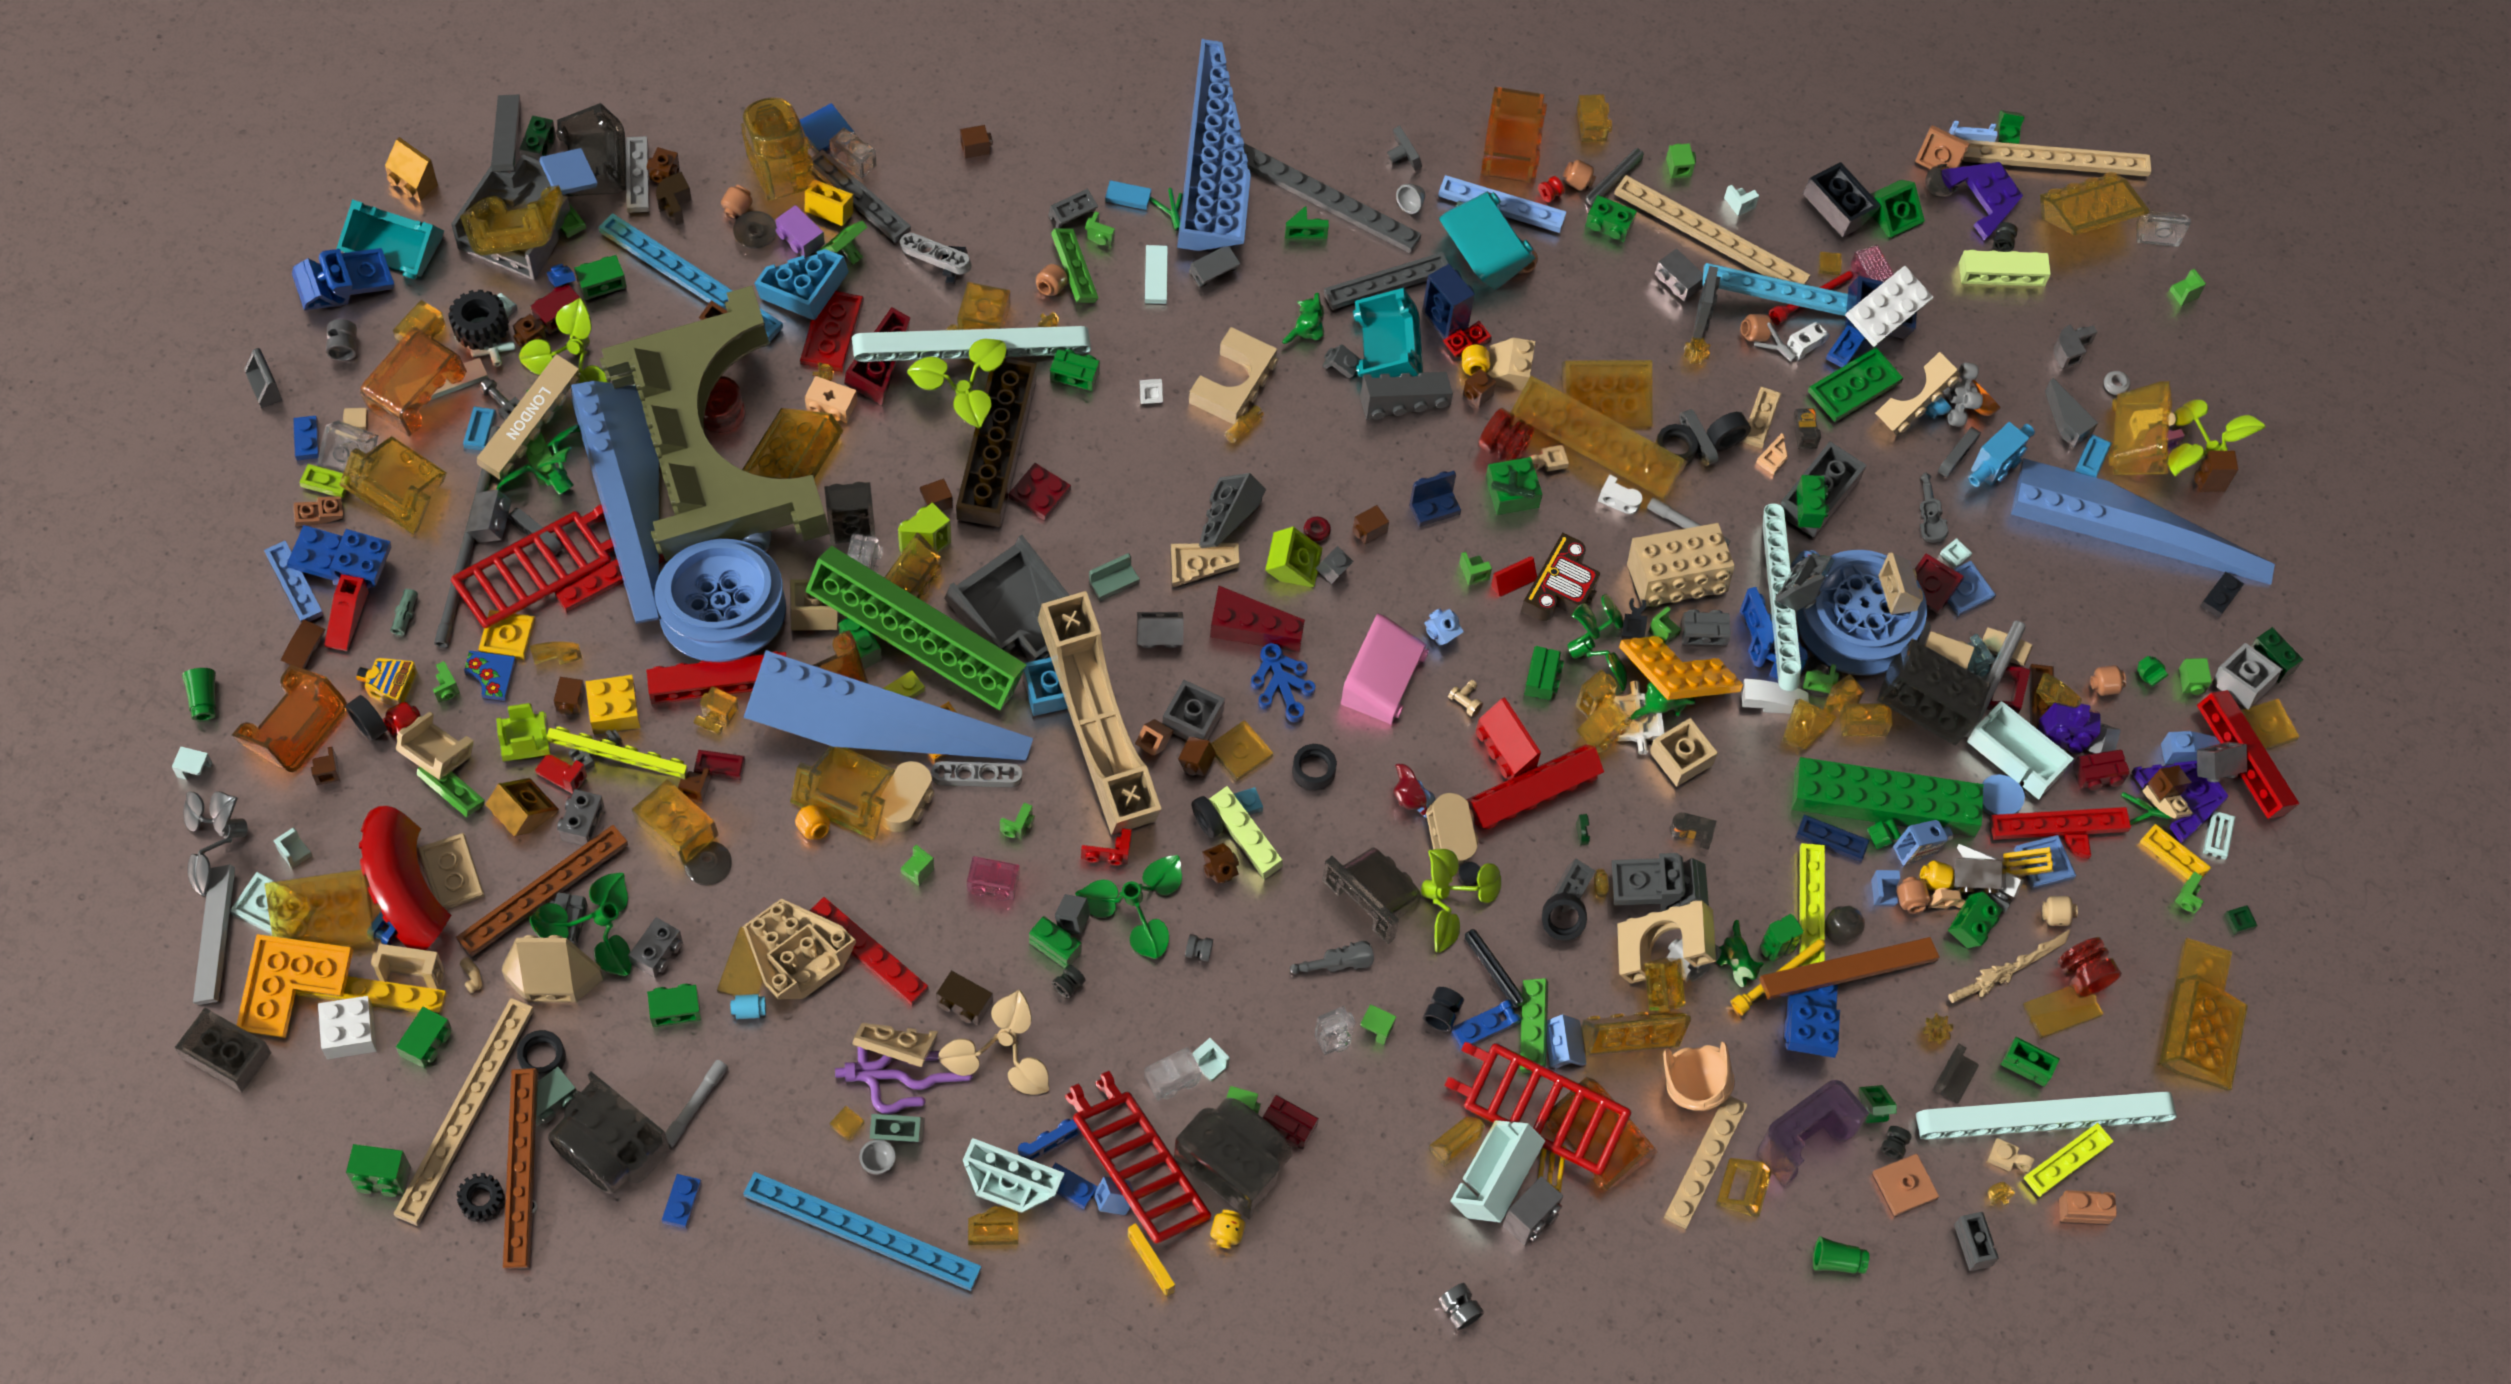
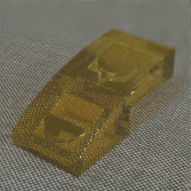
M545 642L529 646L535 664L558 658L559 664L563 665L582 659L579 645L576 643Z
M2048 673L2043 674L2036 692L2047 705H2053L2056 702L2078 707L2081 704L2082 699L2070 687Z

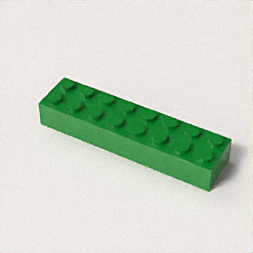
M1800 757L1794 772L1792 810L1875 823L1880 820L1883 823L1893 818L1896 826L1902 827L1937 820L1942 828L1949 827L1953 834L1975 837L1982 826L1984 784Z

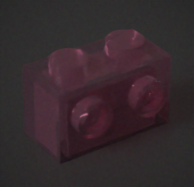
M973 856L967 878V891L976 896H994L1002 901L1007 899L1014 900L1020 875L1019 865Z

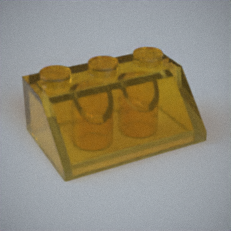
M916 533L884 578L915 597L920 598L921 595H925L928 592L933 578H937L943 569V566H941V556L921 534Z

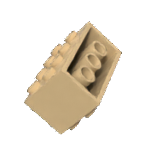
M1719 523L1632 538L1627 562L1640 602L1642 604V601L1646 600V607H1655L1669 602L1677 603L1691 598L1699 599L1707 595H1720L1728 592L1735 567Z

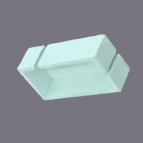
M2002 701L1974 728L1967 740L1970 745L2016 782H2024L2023 787L2037 799H2040L2054 785L2074 760L2073 757Z
M1494 1121L1463 1177V1180L1479 1197L1464 1183H1460L1450 1202L1468 1219L1501 1222L1525 1177L1528 1175L1532 1164L1539 1155L1545 1140L1528 1123Z

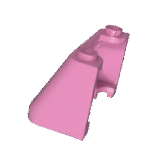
M1377 613L1345 681L1341 705L1392 725L1394 718H1399L1404 707V705L1400 704L1416 666L1419 665L1420 661L1424 663L1428 656L1427 644L1388 617Z

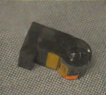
M1795 409L1794 428L1798 449H1817L1821 440V432L1817 427L1815 409ZM1812 439L1809 443L1804 442V440Z
M1681 812L1673 817L1670 832L1679 839L1689 838L1700 841V848L1709 850L1717 821Z

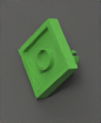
M862 220L847 226L818 251L827 249L837 253L839 250H842L851 264H855L863 255L860 254L851 241L867 228L866 224Z

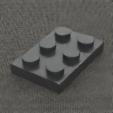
M1709 266L1698 303L1693 333L1694 338L1701 339L1703 332L1708 331L1710 319H1712L1713 310L1717 302L1718 295L1716 292L1721 278L1717 276L1718 267Z

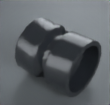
M1437 987L1431 998L1433 1004L1428 1005L1423 1015V1020L1434 1029L1449 1032L1456 1020V1014L1460 1012L1464 1003V998L1450 988Z

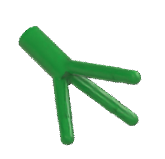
M1172 188L1168 189L1172 210L1153 197H1150L1149 200L1171 216L1175 231H1179L1180 216L1178 212L1183 194L1179 193L1175 205Z
M2122 792L2123 797L2148 810V813L2129 820L2130 825L2151 816L2172 819V817L2166 815L2157 807H2153L2140 798H2135Z

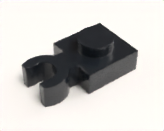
M1631 598L1629 606L1632 614L1625 613L1622 636L1643 638L1646 633L1648 616H1642L1641 614L1646 609V600L1642 601L1640 608H1635L1633 605L1634 598Z

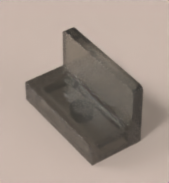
M1959 1043L1932 1089L1956 1104L1960 1102L1979 1067L1978 1063L1963 1055L1967 1048Z

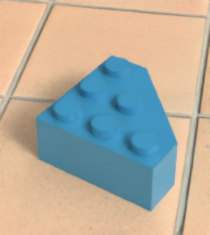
M827 249L817 251V255L807 258L800 256L787 260V264L775 267V264L765 267L754 283L760 299L814 321L849 273L844 256Z

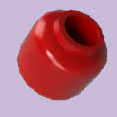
M402 702L386 710L383 721L390 734L398 735L402 728H407L413 724L421 715L416 706Z

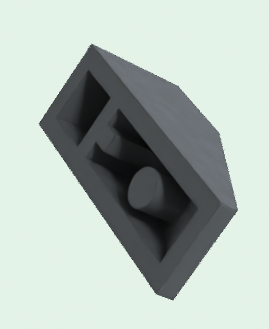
M2054 378L2051 379L2045 393L2056 426L2063 439L2075 447L2093 434L2098 422Z

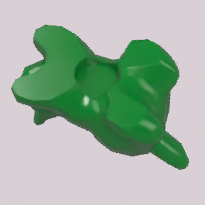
M1315 293L1314 299L1297 301L1301 306L1300 311L1302 313L1297 319L1295 328L1283 339V344L1291 342L1298 335L1304 339H1314L1315 341L1323 338L1324 328L1321 318L1324 316V307L1321 305L1320 294Z
M1650 682L1647 685L1648 690L1645 694V706L1636 710L1631 715V719H1637L1651 712L1665 713L1669 710H1674L1676 716H1679L1687 704L1693 705L1695 703V699L1691 697L1667 700Z
M1735 920L1732 926L1733 935L1724 939L1723 945L1719 946L1721 955L1716 963L1720 966L1730 965L1735 982L1740 987H1745L1747 985V978L1751 980L1757 979L1760 968L1764 963L1756 962L1751 958L1747 944L1741 937L1740 922Z

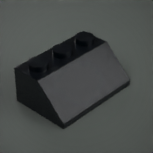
M1842 162L1810 177L1803 192V195L1842 237L1858 230L1881 207L1878 201Z

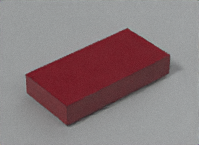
M698 750L694 772L702 774L704 768H709L710 774L713 777L741 780L745 756Z

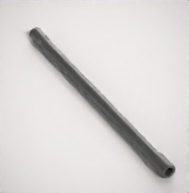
M499 426L491 427L488 442L498 431ZM483 468L480 472L453 575L468 567L475 539L466 531L475 496L478 492L488 491L492 476ZM452 582L441 623L438 626L434 645L440 648L448 647L452 623L460 597Z

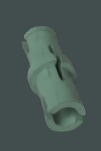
M405 589L399 606L395 608L396 616L390 628V631L395 635L403 636L409 619L413 617V607L418 597V593L415 590Z

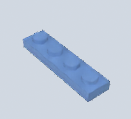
M283 541L265 549V554L300 622L303 619L310 622L324 616L303 573L288 568L287 562L292 552L287 542Z

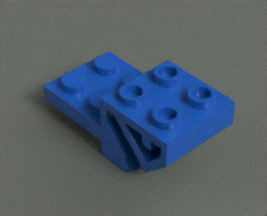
M382 248L341 253L340 249L325 250L319 254L320 263L307 258L295 265L292 270V276L304 311L348 305L350 295L391 290L394 288V281Z
M303 525L288 559L287 566L294 570L330 579L333 581V585H338L341 574L364 578L367 588L375 587L392 548L391 542L346 529L343 536Z
M1757 587L1749 588L1740 608L1741 615L1752 637L1748 652L1754 665L1757 667H1762L1766 659L1774 662L1769 676L1778 680L1772 615L1767 612L1765 599L1762 594H1759ZM1798 634L1802 672L1804 665L1808 659V655L1806 649L1802 647L1799 642Z
M1838 984L1788 995L1787 1018L1784 1026L1787 1050L1832 1058L1836 1057L1840 1024V1010H1837Z

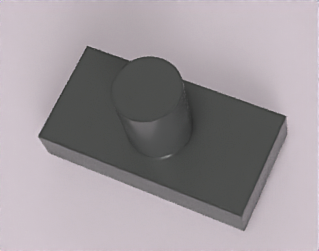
M1397 126L1393 129V133L1399 146L1388 151L1387 154L1392 163L1406 156L1416 171L1422 167L1420 156L1401 126Z

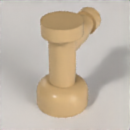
M1470 680L1461 690L1457 686L1454 687L1448 695V698L1451 700L1455 699L1465 706L1467 714L1472 718L1483 707V702L1475 699L1472 701L1467 697L1477 687V683L1474 680Z

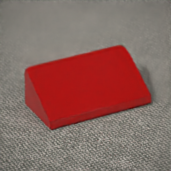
M1533 556L1527 557L1493 574L1491 585L1499 597L1536 580L1537 572Z

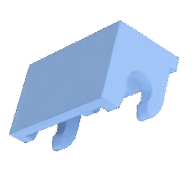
M1954 121L1952 127H1950V134L1964 140L1995 142L1997 138V131H1994L1996 124H1991L1989 129L1959 127V121Z

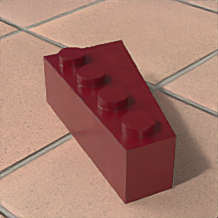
M891 307L873 333L909 331L911 317ZM854 359L845 372L844 384L882 405L898 361L859 362Z
M1218 585L1210 638L1258 646L1274 643L1283 650L1300 652L1305 620Z

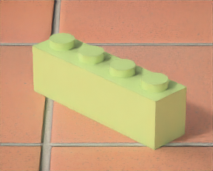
M1964 250L1959 261L1961 284L2046 286L2051 275L2048 253Z
M1228 786L1208 799L1218 812L1224 827L1264 880L1283 867L1281 857Z

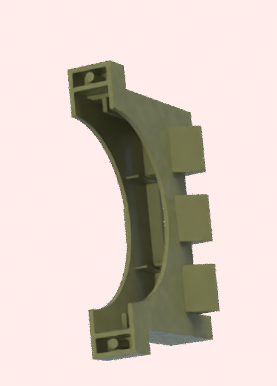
M753 286L727 292L728 302H724L727 309L725 314L601 349L603 358H600V362L607 382L612 381L614 389L635 384L643 405L645 419L675 514L674 516L654 521L655 530L651 531L658 555L663 553L665 561H669L680 551L696 543L713 539L740 540L755 533L767 532L790 524H794L797 535L802 534L804 542L830 534L813 475L791 479H775L743 471L725 460L713 448L704 434L706 405L720 377L740 358L756 349L770 345Z

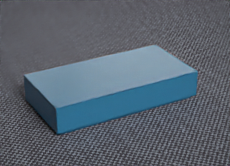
M1110 180L1105 202L1147 210L1151 189Z
M473 407L463 442L464 448L480 451L484 449L488 442L491 427L494 426L497 412L495 409Z
M2092 434L2075 471L2096 478L2112 443Z

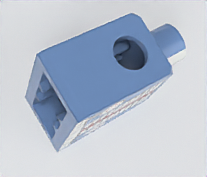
M1937 820L1909 826L1894 844L1893 848L1902 865L1906 866L1937 854L1947 841L1952 840L1953 833L1949 827L1942 828Z

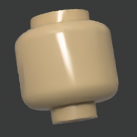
M2049 896L2046 902L2042 903L2043 920H2047L2050 926H2069L2073 918H2077V904H2073L2069 896Z

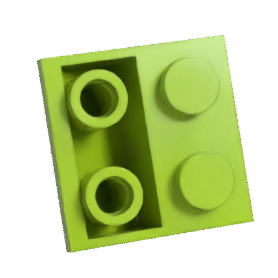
M933 502L927 507H922L915 516L900 524L898 528L899 551L902 554L936 555L951 543L950 519Z

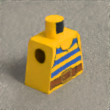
M377 658L372 669L360 667L357 671L356 679L366 682L365 688L370 697L393 707L399 703L406 702L418 672L413 661Z

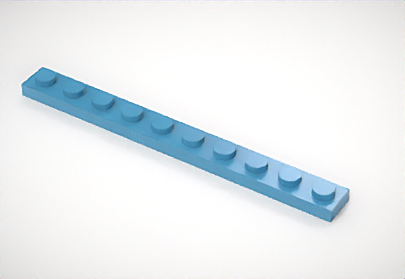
M613 213L598 227L601 234L708 303L712 300L727 310L724 302H728L727 292H731V289ZM760 309L770 342L783 328V323Z
M757 1172L753 1173L743 1193L746 1198L969 1291H972L982 1270V1266Z

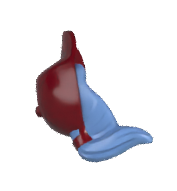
M1395 764L1399 782L1395 786L1393 793L1399 805L1409 810H1417L1423 817L1427 818L1426 811L1436 800L1434 794L1424 788L1422 782L1416 779L1414 772L1409 766Z

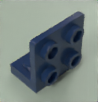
M1444 471L1434 477L1421 478L1413 483L1409 506L1419 527L1461 514V508L1453 493L1456 479L1455 471Z

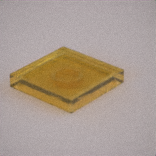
M2279 699L2253 706L2249 710H2241L2266 750L2296 741L2299 738Z
M1245 720L1211 743L1216 752L1215 757L1236 781H1239L1273 757V752Z

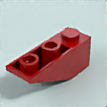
M341 574L333 597L325 647L348 651L369 593L364 578Z

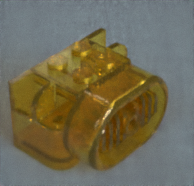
M764 98L751 103L744 110L743 123L740 126L746 155L767 201L803 192L807 189L818 188L811 170L814 166L811 155L808 154L810 144L807 136H804L803 128L793 106L781 98Z

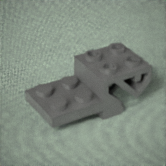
M1659 853V858L1624 859L1612 860L1611 862L1614 905L1660 904L1661 912L1668 910L1670 907L1688 905L1692 901H1703L1709 906L1706 865L1694 858L1683 862V857L1678 853Z

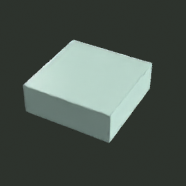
M1957 538L1940 553L1954 568L1962 565L1973 554Z

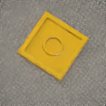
M489 610L488 617L499 611ZM513 614L487 629L484 628L478 651L514 656L518 660H525L536 622L535 617Z

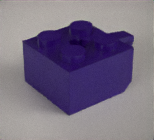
M2055 702L2039 719V731L2061 749L2068 750L2071 753H2082L2100 734L2101 714L2098 711L2090 710V705L2081 704L2078 707H2073Z

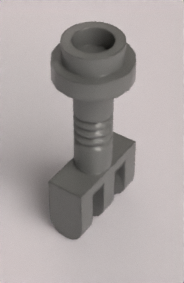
M487 378L479 386L481 393L484 396L490 394L502 406L498 410L499 415L506 420L509 416L508 413H511L520 401L516 397L509 401L496 389L497 383Z
M615 729L606 731L608 736L604 739L616 743L615 746H619V742L622 739ZM571 749L568 752L570 757H574V762L577 760L584 764L585 770L595 765L591 758L594 754L576 749Z

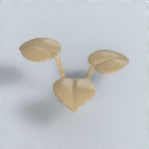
M1020 989L994 1004L991 1012L992 1019L1001 1028L998 1034H995L979 1051H976L974 1042L961 1038L947 1043L938 1054L939 1061L947 1069L957 1075L967 1076L973 1074L978 1069L980 1061L977 1056L984 1053L993 1043L999 1041L1003 1046L1012 1045L1013 1062L1016 1066L1008 1071V1079L1011 1085L1018 1091L1031 1095L1043 1094L1050 1089L1048 1070L1043 1062L1033 1057L1024 1058L1020 1063L1018 1061L1017 1046L1019 1043L1017 1037L1028 1030L1032 1020L1029 1004Z

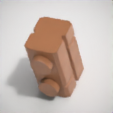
M2066 1190L2059 1198L2061 1222L2110 1224L2117 1213L2115 1193L2104 1192L2102 1194L2101 1192Z

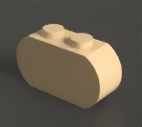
M913 761L898 765L877 802L878 819L885 829L897 833L905 832L912 828L915 821H920L924 811L922 808L926 802L929 803L934 795L932 776L926 766Z
M1446 793L1439 796L1426 811L1433 849L1442 848L1453 851L1457 855L1458 865L1460 866L1477 850L1478 835L1474 832L1473 812L1469 809L1467 800L1458 794Z

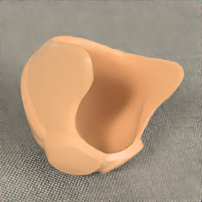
M1721 1042L1720 1048L1710 1045L1701 1048H1683L1672 1054L1670 1048L1664 1050L1667 1091L1676 1104L1694 1111H1706L1719 1106L1729 1098L1735 1086V1078L1726 1043Z

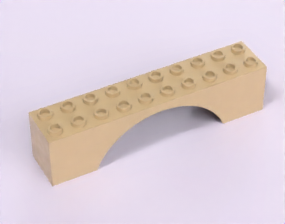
M1087 591L1043 603L1039 612L1038 622L1111 835L1122 832V828L1133 829L1156 822L1161 806L1147 765L1137 754L1120 715L1106 667L1101 632Z

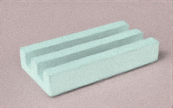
M2215 811L2210 816L2203 853H2212V856L2215 857L2219 855L2221 859L2226 860L2229 853L2235 816ZM2218 817L2219 822L2214 847H2211L2216 818ZM2228 820L2223 850H2221L2219 846L2224 821Z

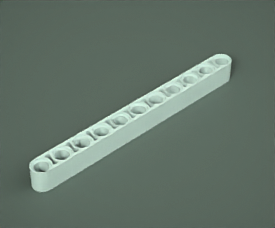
M1085 326L858 333L852 337L854 359L859 362L920 360L925 357L965 359L970 358L969 349L971 345L980 339H996L1005 342V357L1054 356L1057 349L1063 351L1069 349L1078 355L1091 351L1089 330Z
M1773 503L1766 505L1764 508L1763 536L1778 684L1783 690L1794 691L1799 687L1801 673L1795 610L1778 603L1775 599L1791 573L1785 514L1781 505Z
M2171 1092L1922 1110L1916 1113L1919 1135L1924 1140L2089 1128L2096 1123L2101 1127L2170 1121L2177 1117Z

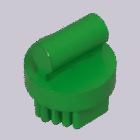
M2146 656L2138 662L2137 672L2141 679L2152 687L2169 676L2165 671L2164 664L2156 657Z
M1893 818L1883 823L1880 820L1875 825L1867 828L1876 849L1884 846L1887 847L1892 844L1891 841L1901 837Z

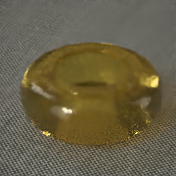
M1602 868L1596 869L1594 873L1595 892L1599 897H1606L1609 891L1607 873Z

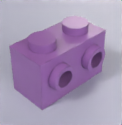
M796 205L775 219L777 235L782 240L785 239L795 253H800L806 258L825 245L824 232Z

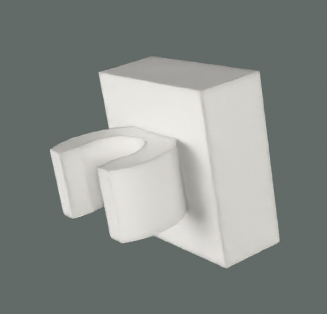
M1162 379L1140 380L1141 404L1163 402Z

